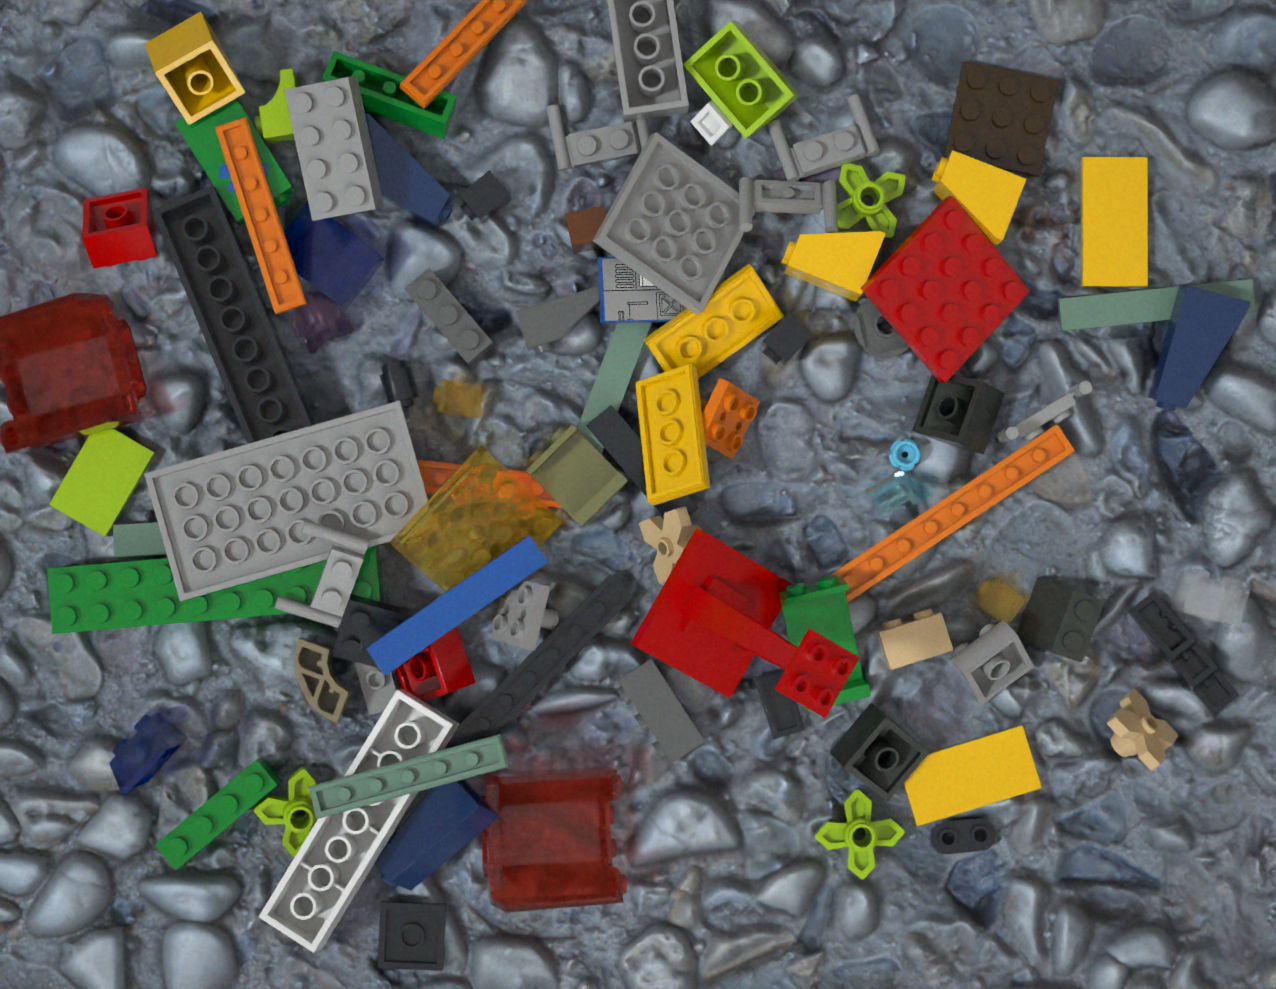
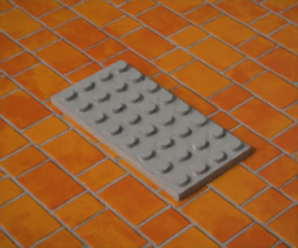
M401 401L144 473L180 601L327 560L333 543L301 533L305 520L369 540L367 548L437 528Z

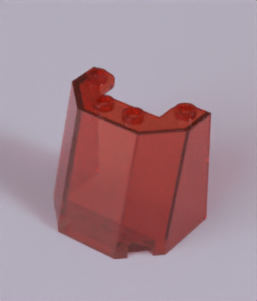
M72 293L0 317V379L5 385L8 397L7 407L14 419L3 422L0 428V443L4 447L6 454L35 450L141 420L142 412L138 404L139 399L146 396L147 387L131 327L125 319H117L113 311V302L106 294Z
M599 767L485 773V796L481 797L499 815L490 826L481 832L482 870L484 878L489 879V898L492 906L510 913L623 903V894L627 891L625 874H620L619 869L612 865V857L616 856V842L614 838H611V825L614 824L615 813L610 802L616 801L617 794L622 793V779L617 774V769Z

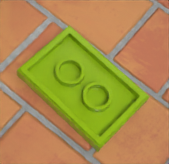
M98 420L49 505L102 536L108 537L113 525L117 522L156 453Z

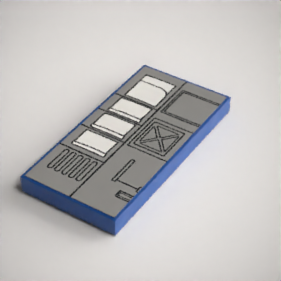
M616 257L597 258L601 324L668 322L686 309L685 306ZM726 268L716 287L726 280Z

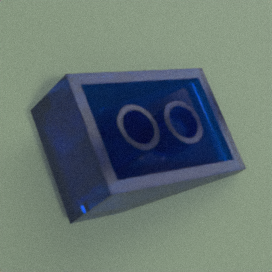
M308 201L284 230L298 275L345 311L385 261L381 254L334 219L326 218L312 221Z
M160 712L152 716L149 714L144 715L134 726V729L137 730L136 734L129 741L124 738L112 751L115 757L109 764L119 790L124 795L145 787L188 739Z

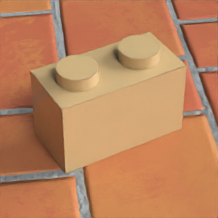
M932 608L913 613L914 620L902 623L901 618L882 623L883 629L876 631L888 669H896L953 651L941 612L933 613Z

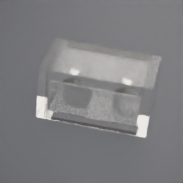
M1191 568L1190 573H1179L1170 610L1230 626L1241 627L1250 592L1249 588L1241 586L1242 580L1222 576L1221 581L1209 578L1210 572L1197 568Z

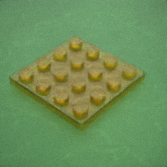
M480 445L389 543L446 592L527 535L531 536L539 548L563 521Z

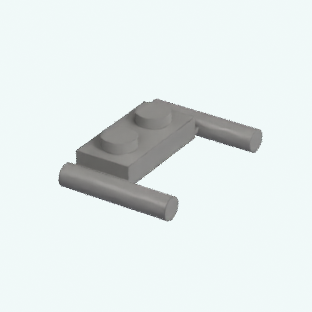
M853 94L847 98L857 127L850 125L793 144V148L790 149L780 121L773 120L767 124L788 183L796 182L802 177L811 176L867 156L873 157L880 153L859 94Z
M559 105L546 107L559 171L640 155L650 137L647 119H639L634 121V123L627 122L571 133L565 136Z
M742 177L739 180V228L741 231L748 232L752 230V206H755V212L820 214V209L823 208L825 233L838 232L837 194L834 181L828 180L822 184L820 182L802 181L792 183L778 180L752 181L749 177Z
M1083 381L1071 386L1067 394L1056 399L1015 426L999 431L996 435L997 440L1005 443L1024 436L1027 441L1036 437L1044 431L1041 425L1051 419L1056 424L1071 415L1072 413L1069 408L1077 404L1074 399L1089 394L1092 391L1091 383Z
M305 520L301 533L332 542L333 544L311 604L307 605L278 596L274 608L338 628L361 568L369 540Z

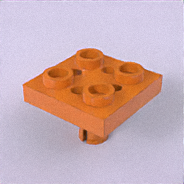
M719 378L709 401L700 397L705 445L733 460L736 452L742 446L743 437L750 422L753 421L757 414L760 401L731 382Z

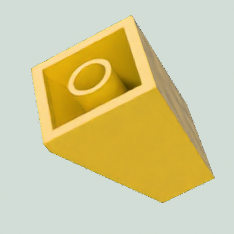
M201 11L145 43L156 76L188 125L245 93L217 36Z
M953 150L947 158L941 157L931 178L932 181L936 182L933 189L934 193L942 201L947 196H953L994 247L1003 241L1026 182L1025 178Z
M869 231L800 234L796 242L790 240L781 261V263L787 265L784 273L856 302L863 292L860 288L867 282L886 233Z

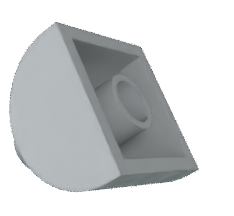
M1004 620L996 625L988 624L983 627L979 633V638L970 644L962 643L957 646L953 652V657L949 659L960 678L981 705L1034 667L1018 635Z

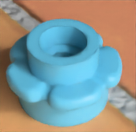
M911 439L897 440L890 448L892 451L889 455L891 464L894 467H900L903 471L913 469L914 465L918 464L921 460V451L917 448V443ZM907 452L908 457L904 458L902 453Z

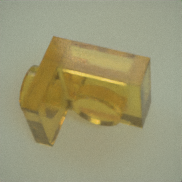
M442 379L441 386H435L433 405H437L438 412L442 414L479 418L482 385Z
M993 577L991 581L986 578L975 592L979 597L974 603L998 621L1004 620L1009 625L1027 600L1003 583L1002 579Z

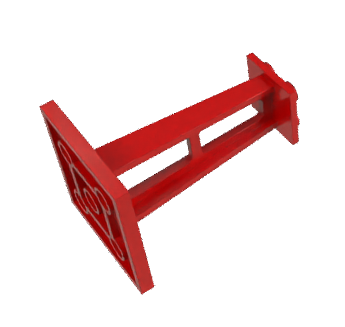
M697 527L630 643L728 698H731L755 655L785 670L774 690L824 718L828 715L860 658L808 628L798 647L772 631L770 627L781 610L778 592L786 591V587L791 585V583Z

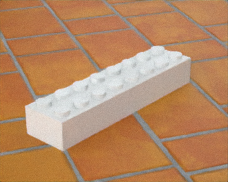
M398 689L344 777L444 750L459 723L405 689ZM418 792L318 819L260 913L259 918L313 953L323 949Z

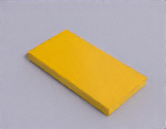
M1082 157L1081 287H1147L1148 157Z
M748 264L714 289L702 313L696 315L686 308L643 339V341L664 372L691 363L697 367L699 379L783 319L784 315L753 267Z
M689 363L635 382L648 503L654 506L710 488L697 367Z
M1023 725L931 752L903 783L916 826L1042 788Z

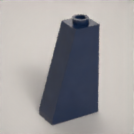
M365 112L382 198L435 227H438L441 221L446 223L454 208V205L450 204L453 200L451 195Z
M1180 284L1148 394L1149 398L1157 400L1156 407L1175 411L1176 405L1187 408L1249 309V301Z
M465 779L430 788L374 864L383 873L380 876L381 879L389 886L397 888L399 885L411 891L490 826L499 815Z

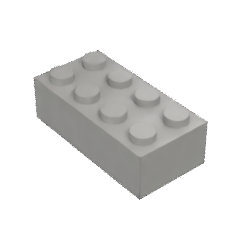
M606 0L624 122L688 113L689 104L674 1Z
M357 76L285 89L312 221L383 207L384 203Z

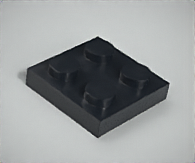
M351 594L345 608L332 656L378 668L365 647L412 616L414 611Z
M381 901L377 968L443 971L447 903Z

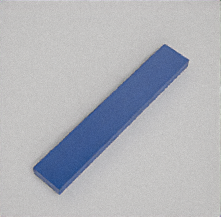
M527 535L372 642L365 649L385 676L548 562L531 536Z

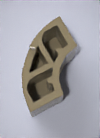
M305 637L298 638L294 654V668L300 688L308 703L318 713L338 723L342 721L353 690L342 684L334 672L332 647Z

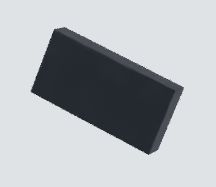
M782 668L753 677L774 740L805 730L797 703L774 690L785 671Z

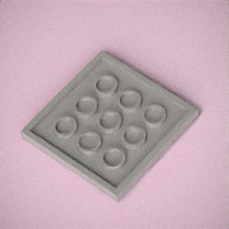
M655 132L650 135L592 241L697 315L703 312L744 234V231H741L739 228V193ZM752 206V217H753V215H754V213H755V206Z

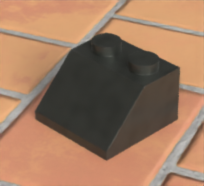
M932 374L912 431L961 449L984 454L1005 393L982 381L952 375L946 383L939 382Z
M1037 577L1016 634L1024 642L1068 659L1082 662L1105 601Z
M870 703L829 753L843 768L888 802L930 751L893 719Z

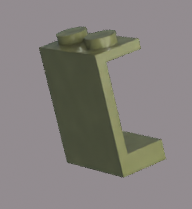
M573 424L568 429L563 425L550 438L553 444L545 452L540 448L527 460L530 467L526 471L583 527L628 480L604 458Z

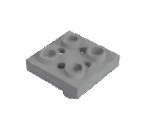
M522 580L502 594L497 615L492 623L493 632L491 639L535 651L540 628L553 630L559 621L557 610L545 609L550 586Z

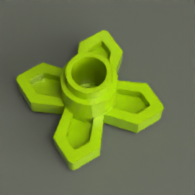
M851 163L842 165L838 184L850 198L837 204L838 229L848 231L864 218L870 231H881L886 233L884 239H892L897 219L885 204L903 194L906 176L887 171L873 182L869 181L862 166ZM863 197H870L873 202L872 206L865 205L861 199Z
M305 767L299 768L288 777V798L267 795L254 806L255 814L265 825L285 824L282 845L293 857L296 856L310 830L318 820L309 791V786L316 785V780ZM297 810H304L302 815L294 814Z
M855 788L843 801L846 822L825 821L816 831L814 837L828 850L848 847L847 867L863 880L875 867L873 848L875 846L893 847L904 835L905 831L891 818L871 821L872 801L859 789ZM860 827L863 828L865 831L864 836L860 839L854 838V831Z

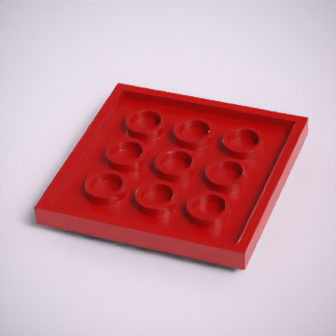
M947 196L860 288L937 380L946 383L1030 292L1028 287L953 196Z

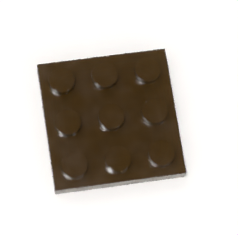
M963 61L943 157L947 158L953 150L1005 171L1038 177L1042 166L1059 80Z

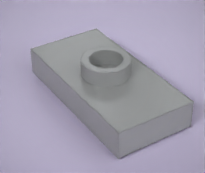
M354 662L369 716L384 712L397 690L393 673L390 672L384 676L379 668Z

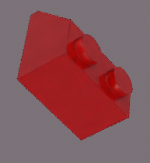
M147 187L84 199L82 239L93 269L112 267L120 263L136 260L143 261L157 256V232Z
M457 626L396 669L401 688L422 701L476 683Z

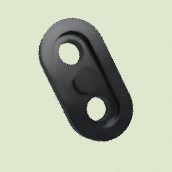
M981 817L952 819L937 822L931 828L929 838L932 846L942 854L977 852L987 850L994 844L996 831L988 820ZM983 829L985 831L984 839L980 841L975 840V831ZM946 832H950L953 835L952 841L948 844L943 843L941 839L942 835Z

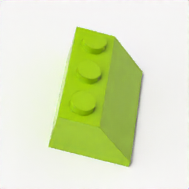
M729 21L683 64L686 70L745 139L776 118L800 96V93L738 21Z

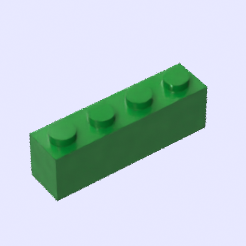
M333 51L322 77V82L357 76L365 111L445 139L455 114L456 95L441 91L424 109L400 88V83L406 77Z
M263 757L255 760L155 844V846L175 870L179 869L283 781Z

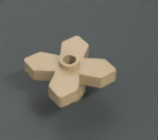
M685 506L665 512L664 519L656 516L639 523L644 541L657 549L653 567L660 584L666 582L696 527L702 530L698 525H692Z
M1133 688L1122 697L1119 702L1121 708L1113 713L1107 722V725L1114 731L1110 741L1112 747L1119 755L1128 757L1138 754V758L1153 771L1163 763L1167 756L1164 750L1174 744L1178 734L1165 720L1155 719L1151 715L1147 701Z

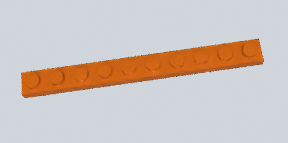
M1055 424L830 575H837L838 578L842 577L848 583L849 590L845 591L848 603L1075 451L1059 426Z

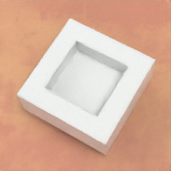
M713 100L708 102L690 121L711 146L717 143L734 126Z

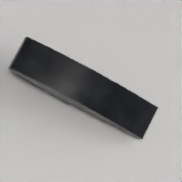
M610 405L586 426L647 498L641 439L614 407ZM688 495L654 505L663 518L665 512L683 506L687 508L689 516L698 509Z
M1154 591L1128 611L1171 668L1213 717H1216L1240 697L1238 692L1218 671L1217 665L1197 644L1195 637Z

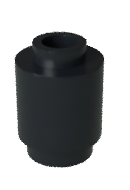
M399 360L381 366L382 374L380 379L387 404L401 401L403 409L414 406V399L419 398L412 369L407 367L406 360Z

